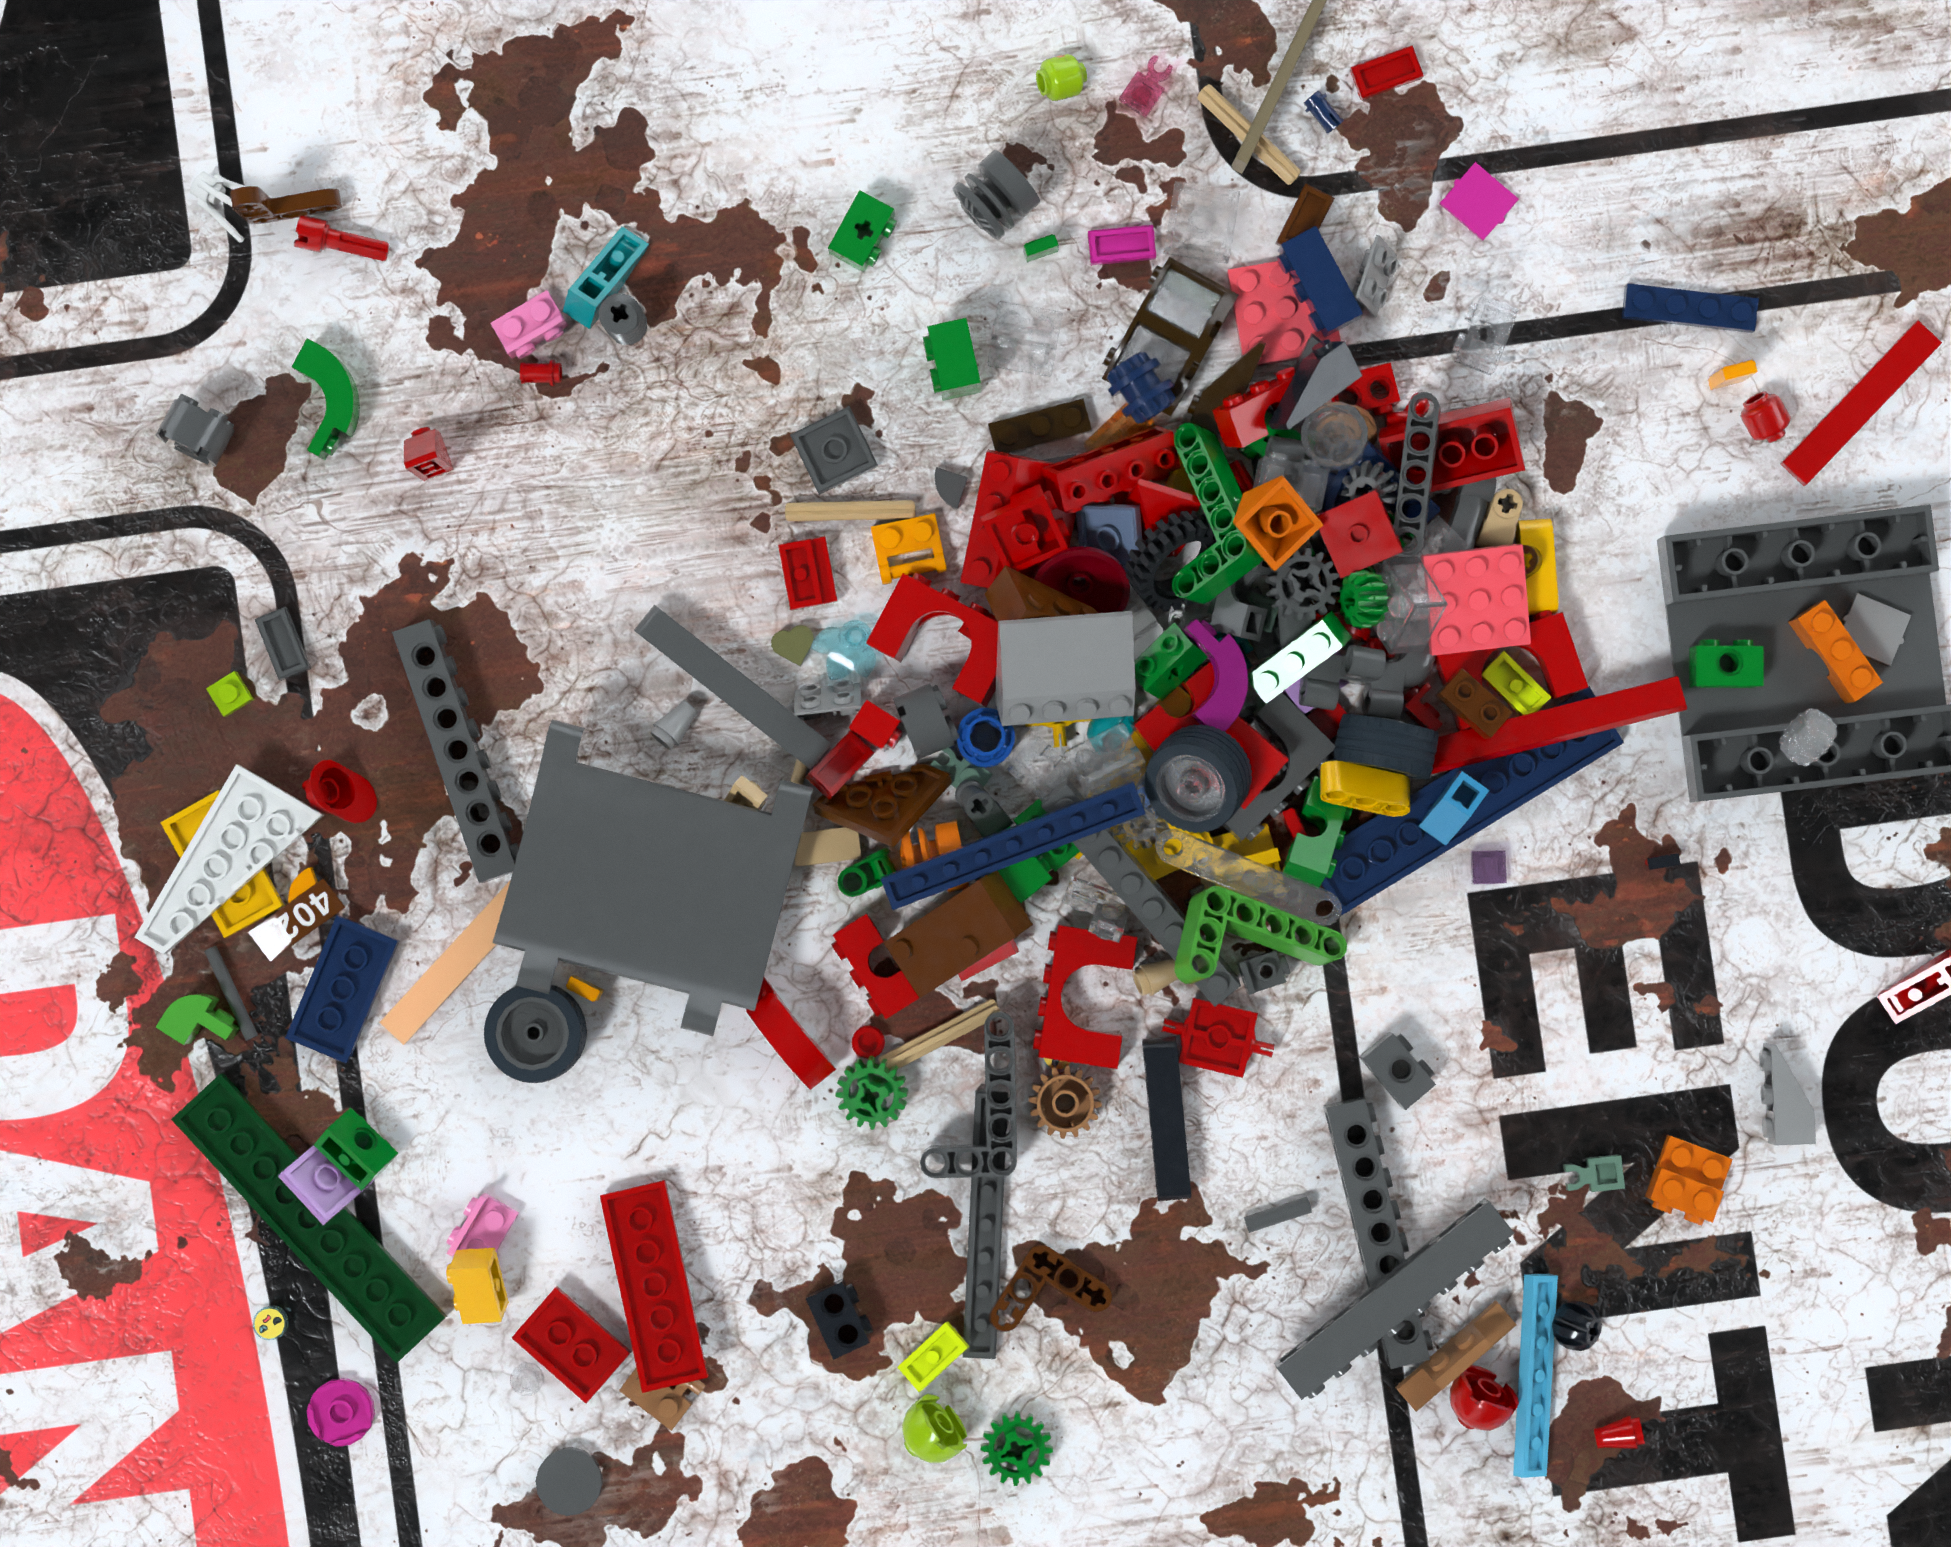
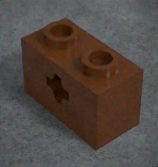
M1463 668L1457 670L1435 695L1484 739L1491 738L1513 713Z

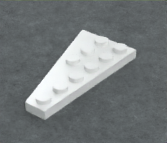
M236 764L134 938L162 954H167L320 820L324 814Z

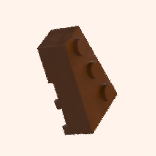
M1006 565L984 594L997 622L1098 613L1093 607Z

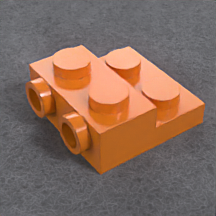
M1667 1135L1645 1197L1653 1200L1652 1207L1671 1214L1673 1208L1685 1212L1683 1219L1701 1226L1704 1220L1713 1223L1724 1194L1722 1187L1733 1159Z

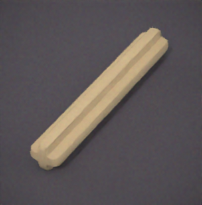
M1206 85L1199 92L1198 100L1243 142L1252 123L1212 85ZM1263 134L1261 135L1254 153L1286 184H1292L1299 177L1301 170Z
M912 500L787 503L785 505V518L787 521L910 519L915 517V503Z
M989 999L881 1055L879 1063L883 1058H886L887 1068L890 1069L897 1065L899 1069L984 1025L986 1018L991 1013L1000 1011L994 999Z

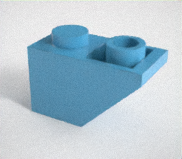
M1463 771L1456 772L1418 827L1446 846L1469 820L1489 790Z

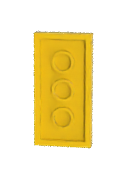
M217 790L160 822L180 859L221 790ZM264 868L211 915L223 937L228 938L285 905Z

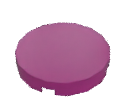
M346 1378L333 1379L320 1386L311 1397L307 1408L308 1424L314 1435L320 1440L337 1447L351 1445L363 1438L371 1428L375 1416L374 1401L368 1390L357 1381Z

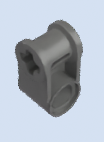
M973 779L965 780L957 787L955 791L957 803L971 819L970 822L983 838L1003 831L1014 824L998 802L994 801L978 781Z

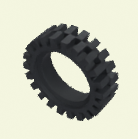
M1181 511L1179 518L1175 513L1168 515L1167 524L1160 519L1156 522L1158 527L1156 531L1153 532L1149 527L1144 532L1148 538L1146 540L1138 538L1135 542L1139 550H1130L1128 556L1132 560L1126 561V568L1128 569L1125 572L1126 577L1145 604L1151 606L1154 610L1158 611L1161 608L1162 611H1169L1171 606L1174 610L1181 609L1182 601L1187 606L1194 603L1193 601L1176 596L1172 588L1174 577L1162 581H1156L1154 578L1157 568L1162 561L1178 547L1189 542L1199 541L1201 542V548L1197 555L1199 556L1217 542L1206 515H1201L1198 511H1192L1191 515L1188 511Z

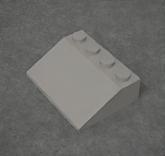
M1132 611L998 621L995 703L1002 726L1134 716L1136 687Z

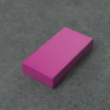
M1153 225L1092 230L1087 233L1091 266L1156 259Z

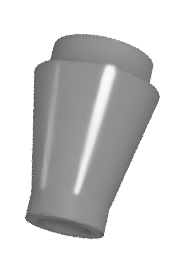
M683 700L677 707L653 724L655 728L651 735L669 750L675 745L679 746L698 711Z

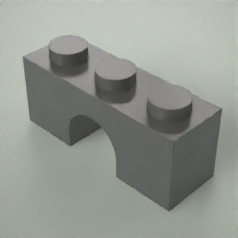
M1264 560L1217 595L1210 623L1215 631L1260 642L1268 609L1257 607L1251 600L1250 591L1253 582L1259 576L1275 575Z

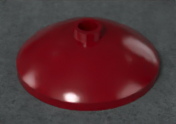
M1081 546L1063 550L1044 560L1033 576V579L1093 607L1098 613L1124 612L1130 598V583L1126 577V570L1123 565L1111 554L1093 547ZM1076 577H1084V578L1081 579V580H1075V579H1074V578H1076Z

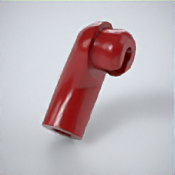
M1422 400L1416 405L1415 410L1418 416L1424 417L1427 414L1430 406L1428 400ZM1409 403L1401 412L1385 414L1386 427L1407 422Z

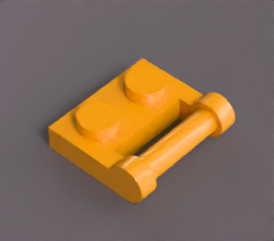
M935 513L871 526L882 585L892 583L893 579L900 578L903 573L912 576L914 573L921 574L936 570L937 574L947 572ZM929 549L933 550L934 558L891 567L888 565L887 558Z

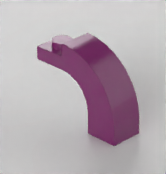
M1193 619L1182 630L1209 658L1214 670V684L1207 699L1191 716L1198 724L1209 725L1210 727L1219 728L1221 731H1226L1238 717L1246 699L1248 688L1246 662L1238 644L1230 634L1223 635L1217 641L1214 638L1217 632L1205 620L1199 622L1197 619Z

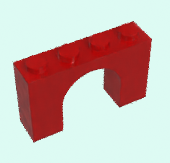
M903 573L866 644L901 663L916 633L924 623L939 616H953L961 619L970 632L971 650L952 689L987 708L996 691L998 622L987 617L990 611L972 602L970 607L958 602L961 596L945 587H943L941 592L931 588L932 581L924 576L914 573L913 577H910Z
M1546 610L1532 615L1534 622L1529 623L1531 644L1514 647L1526 650L1537 660L1551 700L1588 688L1563 612L1553 615L1552 611ZM1498 648L1436 655L1434 663L1442 686L1461 668L1483 686L1482 669L1489 655ZM1451 710L1458 731L1470 727Z
M1058 925L1057 931L1050 930L1047 950L1054 951L1052 964L1045 963L1043 983L1049 984L1047 997L1040 996L1038 1016L1044 1017L1042 1030L1035 1029L1033 1049L1039 1050L1038 1057L1118 1069L1123 1036L1088 1030L1075 1025L1069 1020L1063 1010L1061 994L1068 977L1081 967L1103 965L1133 970L1137 944L1136 936Z

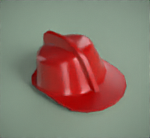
M322 760L313 767L309 779L302 784V789L305 790L310 806L321 813L333 814L344 821L355 824L367 821L376 811L377 798L375 790L369 781L333 760Z

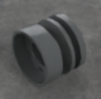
M994 150L978 164L984 180L981 181L976 176L968 173L965 176V180L970 189L963 183L958 182L953 187V192L968 217L980 229L986 231L994 239L999 240L1005 235L1000 223L1009 229L1014 227V221L1008 211L1012 209L1018 215L1025 217L1040 203V198L1013 163L999 151Z

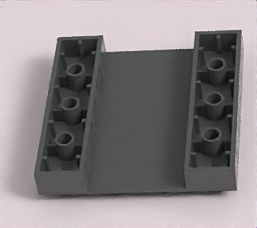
M1931 504L1667 535L1657 540L1674 677H1679L1687 704V710L1680 711L1678 714L1690 803L1951 772V704H1946L1930 574L1939 571ZM1859 593L1911 615V618L1902 637L1904 638V643L1899 645L1891 666L1866 657L1883 683L1856 702L1845 704L1826 677L1829 675V670L1824 661L1813 649H1807L1788 622L1813 604L1826 600L1838 619L1844 624L1842 617L1848 614L1855 594ZM1699 640H1720V646H1733V640H1753V646L1764 647V686L1758 688H1689V648L1699 646ZM1722 655L1719 660L1720 668L1729 673L1733 668L1732 659L1727 655Z

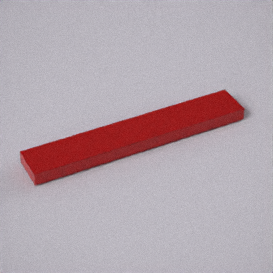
M1919 320L1916 321L1790 452L1780 465L1799 483L1806 486L1942 342Z

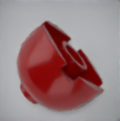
M1471 1365L1453 1381L1449 1399L1451 1407L1458 1417V1421L1464 1427L1491 1431L1503 1426L1511 1418L1519 1405L1516 1393L1507 1383L1502 1387L1494 1381L1497 1377L1496 1374L1480 1366Z

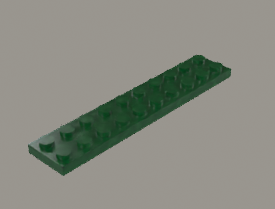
M223 1073L219 1074L171 1119L396 1364L447 1317L346 1206L323 1226L278 1176L300 1156Z

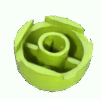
M926 1394L916 1401L905 1414L902 1423L904 1445L907 1451L914 1457L929 1463H944L967 1447V1444H963V1439L967 1437V1433L961 1419L949 1405L944 1410L940 1404L936 1403L940 1399L939 1397Z

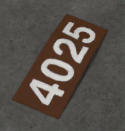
M323 878L248 933L271 961L340 912L345 906Z

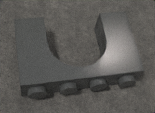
M1282 692L1270 700L1255 717L1283 747L1286 756L1289 758L1287 761V772L1284 780L1276 788L1265 793H1259L1245 810L1240 807L1235 815L1223 825L1240 843L1245 838L1251 842L1264 829L1260 823L1269 814L1275 818L1288 805L1284 799L1292 791L1299 795L1312 782L1308 776L1316 768L1320 771V766L1323 763L1334 760V756L1331 753L1334 751L1335 745ZM1199 770L1185 783V788L1198 800L1215 802L1225 799V793Z

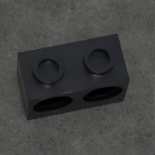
M844 1278L807 1295L806 1301L833 1360L870 1343L871 1337L869 1334L873 1333L874 1330L866 1314L860 1315L856 1307V1303L860 1302L852 1283L846 1285ZM830 1294H838L842 1297L844 1306L839 1310H831L827 1307L825 1298ZM846 1324L853 1325L857 1329L858 1336L851 1341L844 1340L839 1334V1329Z

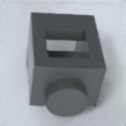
M1276 950L1236 962L1246 993L1249 995L1286 983L1285 975L1290 974L1285 955L1278 956ZM1264 965H1268L1272 969V973L1268 978H1263L1260 975V968Z

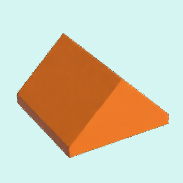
M1279 476L1244 492L1233 520V524L1273 571H1276L1323 526L1322 522L1284 476Z

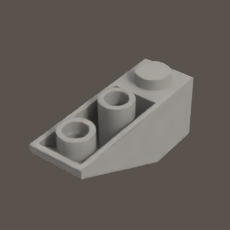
M1763 1043V1051L1759 1053L1760 1070L1765 1072V1084L1761 1085L1760 1094L1762 1104H1766L1767 1118L1762 1120L1763 1136L1768 1138V1143L1773 1145L1816 1144L1815 1113L1812 1105L1778 1047L1774 1044Z

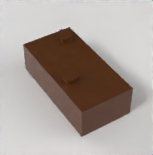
M997 870L985 875L883 943L918 997L921 998L1011 941L1033 924Z

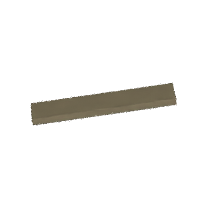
M1327 0L1311 1L1231 165L1233 170L1242 174Z

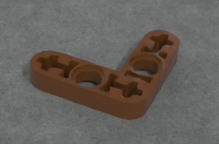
M256 186L240 187L230 191L233 210L249 224H265L298 218L300 215L309 216L342 208L338 189H321L277 198H270L261 188Z
M1038 1245L1031 1248L1021 1261L991 1308L989 1321L1000 1332H1008L1015 1329L1044 1283H1047L1090 1312L1106 1310L1112 1301V1293L1106 1284L1052 1248ZM1042 1252H1045L1047 1254L1045 1260L1053 1266L1056 1265L1057 1260L1062 1263L1055 1270L1052 1279L1047 1276L1052 1270L1045 1266H1041L1039 1269L1034 1267L1036 1263L1035 1259L1032 1258L1034 1253L1040 1255ZM1065 1269L1073 1270L1077 1275V1283L1073 1288L1067 1289L1059 1281V1276ZM1019 1279H1026L1031 1283L1032 1292L1027 1298H1020L1014 1292V1284ZM1084 1279L1090 1281L1085 1286L1090 1291L1095 1292L1098 1289L1103 1291L1101 1293V1297L1104 1299L1103 1304L1096 1303L1092 1306L1090 1304L1091 1297L1085 1292H1081L1080 1298L1075 1295L1082 1287ZM1008 1294L1014 1302L1023 1304L1021 1310L1017 1306L1012 1309L1010 1317L1013 1319V1322L1011 1324L1006 1322L1000 1325L998 1323L1000 1317L996 1313L998 1310H1006L1011 1303L1004 1300Z

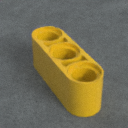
M1550 518L1518 520L1515 533L1516 544L1533 546L1542 555L1541 568L1526 579L1529 615H1534L1550 610L1553 614H1557L1558 588L1552 520ZM1524 554V564L1529 568V560L1533 557L1532 555Z
M1328 761L1320 766V798L1327 803L1392 817L1404 816L1410 812V778L1402 774L1344 761Z

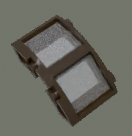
M1169 257L1163 268L1158 265L1155 267L1148 280L1152 287L1117 349L1111 347L1102 364L1107 366V369L1102 379L1109 382L1107 379L1108 373L1138 352H1146L1150 359L1157 358L1161 365L1154 372L1160 381L1163 382L1171 379L1174 382L1176 380L1175 386L1171 389L1175 396V401L1162 411L1171 417L1239 295ZM1205 326V328H1204L1202 334H1201L1200 337L1198 338V336H1199V334L1201 333L1203 327Z

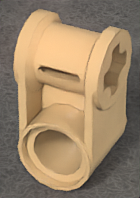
M1504 489L1494 494L1492 501L1488 503L1475 546L1485 548L1511 545L1513 543L1516 525L1523 505L1522 498L1518 492L1513 489ZM1507 496L1509 497L1508 503L1513 505V509L1506 510L1504 513L1502 512L1503 506L1498 504V500H1503Z

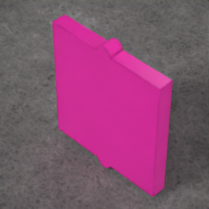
M1475 162L1460 180L1456 179L1454 181V187L1440 202V205L1483 241L1498 223L1502 224L1505 221L1504 216L1519 199Z

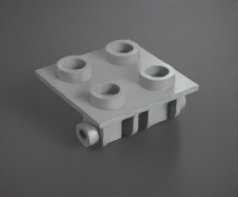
M1376 235L1370 250L1367 249L1365 251L1361 264L1363 268L1359 270V273L1363 276L1362 278L1357 277L1356 282L1360 285L1355 284L1352 292L1361 310L1363 311L1365 307L1374 317H1377L1379 308L1385 305L1387 299L1386 287L1389 278L1395 274L1398 263L1397 255L1380 235Z
M849 680L834 683L833 686L827 687L809 684L801 687L800 690H795L794 716L798 718L804 717V720L821 718V713H823L824 718H827V712L832 711L834 717H837V711H840V716L855 715L863 706L861 684L853 683Z

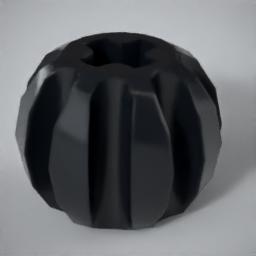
M1582 1301L1564 1303L1554 1316L1552 1323L1553 1335L1559 1344L1566 1349L1574 1351L1590 1349L1600 1336L1602 1329L1601 1316L1588 1303Z

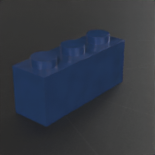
M1317 226L1280 245L1278 249L1280 255L1277 256V261L1285 274L1290 272L1296 283L1292 285L1293 291L1299 302H1306L1311 313L1308 314V318L1316 332L1321 331L1324 337H1327L1361 318L1363 312Z

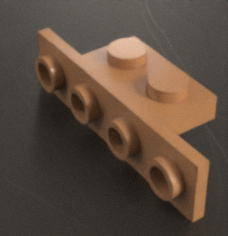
M1495 1300L1430 1356V1360L1423 1362L1395 1388L1417 1412L1516 1326V1323Z

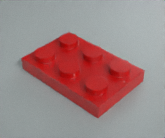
M558 1286L552 1290L511 1337L586 1404L632 1352Z

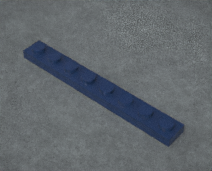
M1134 781L882 876L880 880L892 910L1139 817L1146 814Z

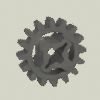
M1311 548L1304 549L1302 555L1297 550L1276 571L1269 568L1275 575L1265 579L1266 583L1273 585V589L1266 592V595L1275 596L1276 601L1272 604V607L1274 609L1282 606L1284 608L1282 611L1284 618L1294 613V621L1298 622L1302 620L1305 614L1307 620L1311 621L1315 619V611L1321 616L1327 613L1324 604L1329 606L1335 604L1336 600L1330 595L1340 591V587L1332 585V581L1337 579L1339 574H1330L1329 569L1334 563L1332 561L1325 564L1321 562L1323 559L1322 552L1312 557ZM1295 563L1306 564L1300 571L1289 568V566ZM1318 574L1322 578L1323 586L1320 584ZM1302 578L1306 580L1304 586L1308 588L1304 591L1299 590L1301 584L1298 580ZM1282 584L1285 585L1287 596L1283 592ZM1304 599L1316 601V603L1312 606H1299V604L1302 603Z

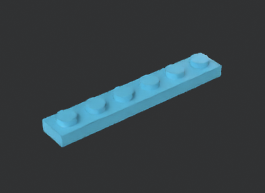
M1524 1274L1518 1379L1519 1405L1516 1415L1513 1476L1521 1478L1547 1476L1554 1353L1552 1323L1556 1314L1558 1276L1552 1274Z

